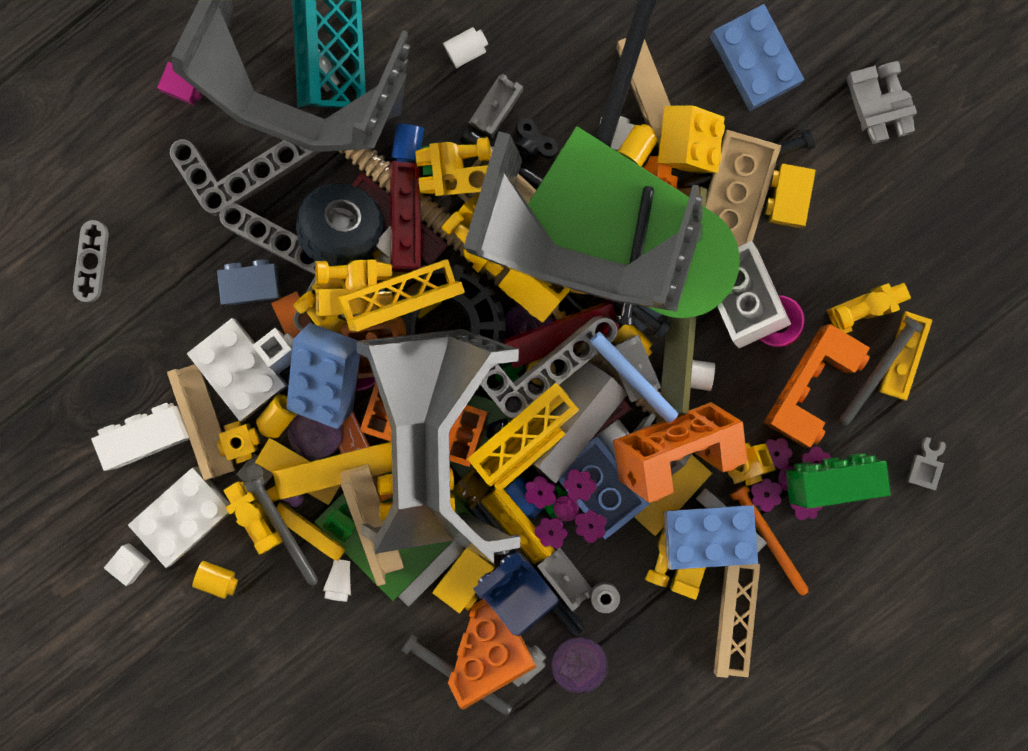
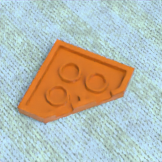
M483 599L473 604L469 614L471 618L466 633H463L457 652L456 666L454 672H451L448 681L461 709H466L536 668L522 636L513 635L489 603Z

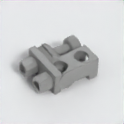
M899 61L886 63L877 67V69L876 66L854 71L846 77L855 109L861 122L862 132H868L872 144L889 139L886 125L894 123L898 137L912 134L915 131L913 117L917 112L915 105L913 106L910 93L902 90L897 74L901 72ZM878 74L881 79L886 78L888 89L886 94H881L877 80Z

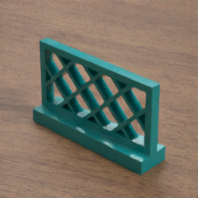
M292 0L297 108H343L351 103L343 94L349 85L357 92V98L366 93L361 0H323L330 8L324 17L316 10V0ZM343 2L352 3L353 15L349 19L339 9ZM333 13L344 24L337 32L327 22ZM321 27L332 37L325 46L318 39V30ZM346 29L354 35V43L351 47L340 37ZM335 41L345 52L339 60L328 50ZM323 55L333 65L327 74L319 67V59ZM348 56L355 63V72L352 75L341 65ZM336 70L347 80L340 89L330 79ZM324 83L334 92V96L330 100H321L320 88Z

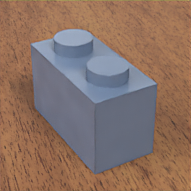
M268 259L252 261L253 266L242 267L241 263L225 264L224 270H217L221 305L229 306L281 299L277 265L270 264Z

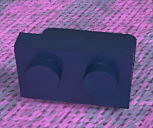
M519 552L509 554L503 558L500 566L495 571L483 575L479 579L478 585L473 588L481 599L489 603L509 631L515 636L522 635L558 604L557 596L531 563Z

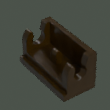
M473 468L450 491L471 511L494 488V485L489 486L477 470Z

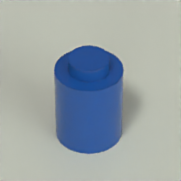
M396 124L391 158L397 160V162L416 163L415 151L420 150L422 147L424 128L409 124Z
M520 475L505 489V492L522 512L532 520L543 508H537L535 504H530L526 501L527 482Z

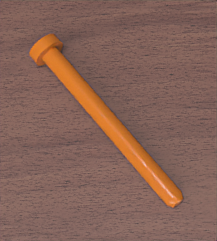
M746 484L736 488L729 494L733 501L738 499L742 506L754 505L747 494L750 489ZM754 505L756 529L767 542V546L797 592L802 596L809 592L808 586Z

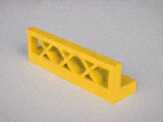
M445 259L340 296L339 300L349 330L360 331L463 294L465 291L462 282L455 281L449 261ZM443 268L447 284L437 287L429 283L432 272ZM426 273L424 279L418 277ZM411 278L421 283L417 294L413 296L402 292L406 281ZM399 283L397 289L392 287V285ZM426 286L432 288L430 290L424 291ZM383 288L395 292L390 304L385 306L375 301L379 290ZM372 293L370 298L364 296L366 294ZM399 295L405 297V299L397 301ZM358 297L367 301L368 304L363 314L353 317L348 301ZM372 305L379 307L370 311Z
M557 383L552 385L468 458L469 462L489 486H492L579 411L578 407L569 398L570 396ZM565 402L568 405L569 409L561 416L550 415L561 403ZM538 419H543V431L539 435H528L529 427ZM550 420H555L552 424L549 425ZM516 438L522 439L521 450L517 454H506V447ZM527 439H533L527 444ZM494 457L500 458L499 469L489 476L483 467ZM505 458H511L505 463Z

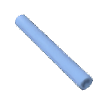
M601 332L596 333L589 342L667 423H671L677 418L678 412Z

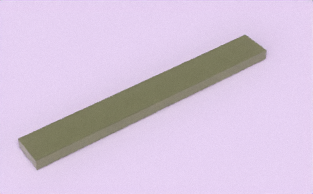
M699 187V195L703 196L702 202L705 207L707 189ZM692 188L678 190L689 197ZM667 316V321L671 325L666 331L661 396L678 414H688L696 316L689 318Z

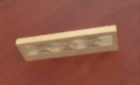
M626 38L619 40L616 46L620 57ZM644 39L631 80V87L646 125L653 128L656 132L655 136L658 142L655 148L659 152L664 106L671 105Z
M195 364L180 370L168 371L167 374L203 480H209L235 471L233 459L227 461L226 456L222 457L218 450L216 441L220 440L218 434L222 433L223 430L202 372Z
M369 464L342 471L341 487L377 586L385 584V574L403 569L404 564L399 550L375 554L374 543L362 535V524L368 523L373 527H380L384 523L379 517V503H382Z
M760 564L725 566L714 674L717 677L728 678V675L749 677ZM739 569H753L752 581L742 588L738 583ZM751 587L750 597H749V595H748L745 591L748 590V589ZM744 594L749 601V609L739 616L735 611L736 598ZM748 615V620H747V625H746V623H745L742 619H744V618ZM741 622L746 629V637L736 644L732 639L733 627ZM745 644V649L743 653L740 647ZM736 650L744 658L742 670L729 669L730 656Z

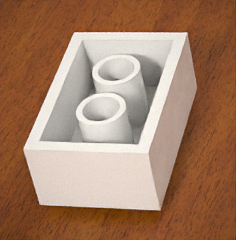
M752 241L738 247L740 265L736 282L732 288V293L728 294L717 306L731 339L738 348L791 325L759 251Z
M231 318L189 351L187 355L238 420L245 421L276 395L289 387V385L280 374H277L266 365L252 346L255 344L253 339L238 320Z
M165 403L152 408L153 414L149 416L147 414H137L125 419L126 425L124 426L120 424L114 426L113 424L98 430L99 436L91 438L103 470L118 469L190 440L179 406H174L173 403Z
M193 467L129 523L128 526L167 568L173 565L229 515L225 507L231 503L210 479L203 480L199 467Z

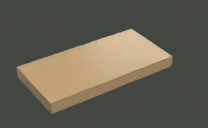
M726 130L721 144V161L718 173H713L706 195L705 207L718 215L728 225L739 247L753 241L781 145Z

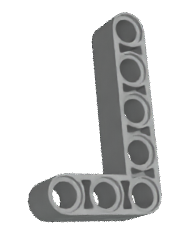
M185 139L177 140L170 148L171 159L205 211L214 216H219L223 206L229 203L239 205L320 153L283 140L218 181L200 151L190 141ZM189 147L191 149L190 158L181 161L179 159L180 150ZM287 149L293 150V160L288 163L281 162V153ZM263 164L269 165V175L265 178H258L256 175L257 168ZM199 171H205V182L196 185L194 183V175ZM245 180V190L239 194L234 193L232 190L234 182ZM213 195H220L222 198L221 205L216 209H211L209 207V199Z
M229 203L223 206L219 217L221 223L228 230L315 275L316 261L308 265L302 262L305 250L300 246L297 235L238 204ZM233 211L240 212V221L237 224H228V215ZM258 224L265 225L266 233L260 238L253 237V228ZM283 237L291 239V247L286 251L277 249V243ZM316 277L312 280L307 292L315 293L311 286L316 282ZM296 310L293 318L294 324L297 329L302 331L304 328L300 325V317L305 313L301 314Z
M595 316L516 381L512 382L501 367L496 364L489 370L480 385L506 416L515 418L555 383L560 385L599 353L589 342L596 334L595 330L599 323H607L609 330L604 337L610 343L616 338L617 326L615 322L607 317ZM578 341H585V352L581 355H575L573 352L574 344ZM556 359H562L564 362L563 370L556 374L552 373L550 369L551 363ZM492 374H500L501 383L496 388L487 386V379ZM533 378H540L542 382L541 388L536 392L529 391V381ZM511 396L519 398V405L514 410H508L505 407L506 400Z

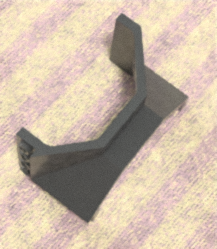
M199 0L171 55L173 71L238 123L310 151L322 152L374 149L386 120L401 115L407 76L405 71L409 62L407 56L411 45L407 44L408 32L402 30L378 86L326 119L254 92L229 32L233 24L232 0Z
M498 131L464 249L470 254L544 282L619 303L677 312L696 244L703 240L701 224L703 218V196L699 195V186L694 184L692 186L678 233L628 265L612 262L559 247L552 241L517 190L516 179L522 159L510 134Z
M464 329L356 341L357 353L367 357L370 362L391 426L393 503L382 526L373 527L368 523L362 524V535L374 543L375 554L454 540L494 563V554H507L511 549L520 548L519 535L508 536L466 512L456 514L450 504L449 432L451 427L494 365L519 361L518 349Z

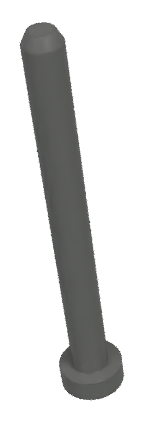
M906 316L903 321L906 323L905 327L841 415L839 422L845 426L853 420L914 332L918 331L920 333L923 329L921 324L909 316Z
M261 474L250 478L244 483V487L248 492L253 491L307 583L311 586L317 584L318 577L264 489V478Z
M411 634L401 651L406 654L409 651L450 678L451 672H454L455 667L416 642L418 637ZM493 693L482 699L502 714L508 715L512 710L510 704Z

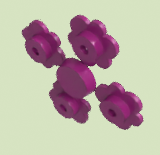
M778 438L775 441L768 439L765 442L774 467L783 469L778 476L779 483H771L769 479L765 478L761 483H755L751 486V493L754 496L752 503L756 506L760 505L761 510L765 512L771 511L774 505L781 503L779 495L782 492V488L788 491L785 470L794 468V466H788V458L792 456V451L788 448V442L784 438ZM814 446L809 450V453L802 455L801 460L803 462H811V464H814V461L817 464H822L821 459L831 458L829 453H823L820 447ZM790 504L791 508L795 510V517L799 520H805L807 517L811 519L816 518L817 511L823 507L807 509Z
M576 469L571 470L568 473V479L564 482V487L568 490V496L560 497L557 500L553 493L555 490L554 484L548 483L545 477L537 476L533 481H529L526 484V489L528 490L525 494L526 501L530 504H535L540 509L544 508L545 505L554 504V512L558 517L551 520L543 518L541 525L535 528V535L541 539L543 546L548 547L551 545L553 548L558 549L563 545V539L567 537V531L563 529L562 520L571 521L575 519V523L578 526L576 528L577 534L580 536L584 535V539L589 543H593L598 537L602 538L605 535L606 519L604 516L596 515L593 510H588L586 514H578L579 504L577 500L580 498L584 501L589 500L591 494L597 489V484L594 480L590 479L591 475L589 472L583 471L581 473Z

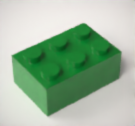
M857 453L848 455L849 460H839L838 457L821 459L822 464H811V462L795 463L794 468L785 470L790 504L808 509L890 496L887 462L876 459V455Z

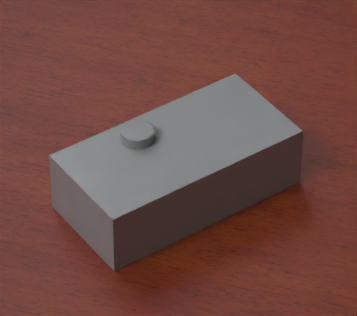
M586 362L560 384L579 409L576 414L560 426L566 435L531 464L554 483L560 479L628 395L610 375L590 362ZM563 402L550 414L552 416H561L569 407Z

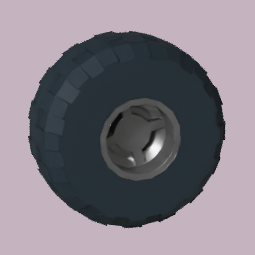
M330 183L316 188L306 196L298 213L296 233L300 246L311 259L327 261L329 266L347 265L350 261L369 260L377 249L376 246L379 243V238L382 236L384 218L377 202L364 190L349 184Z

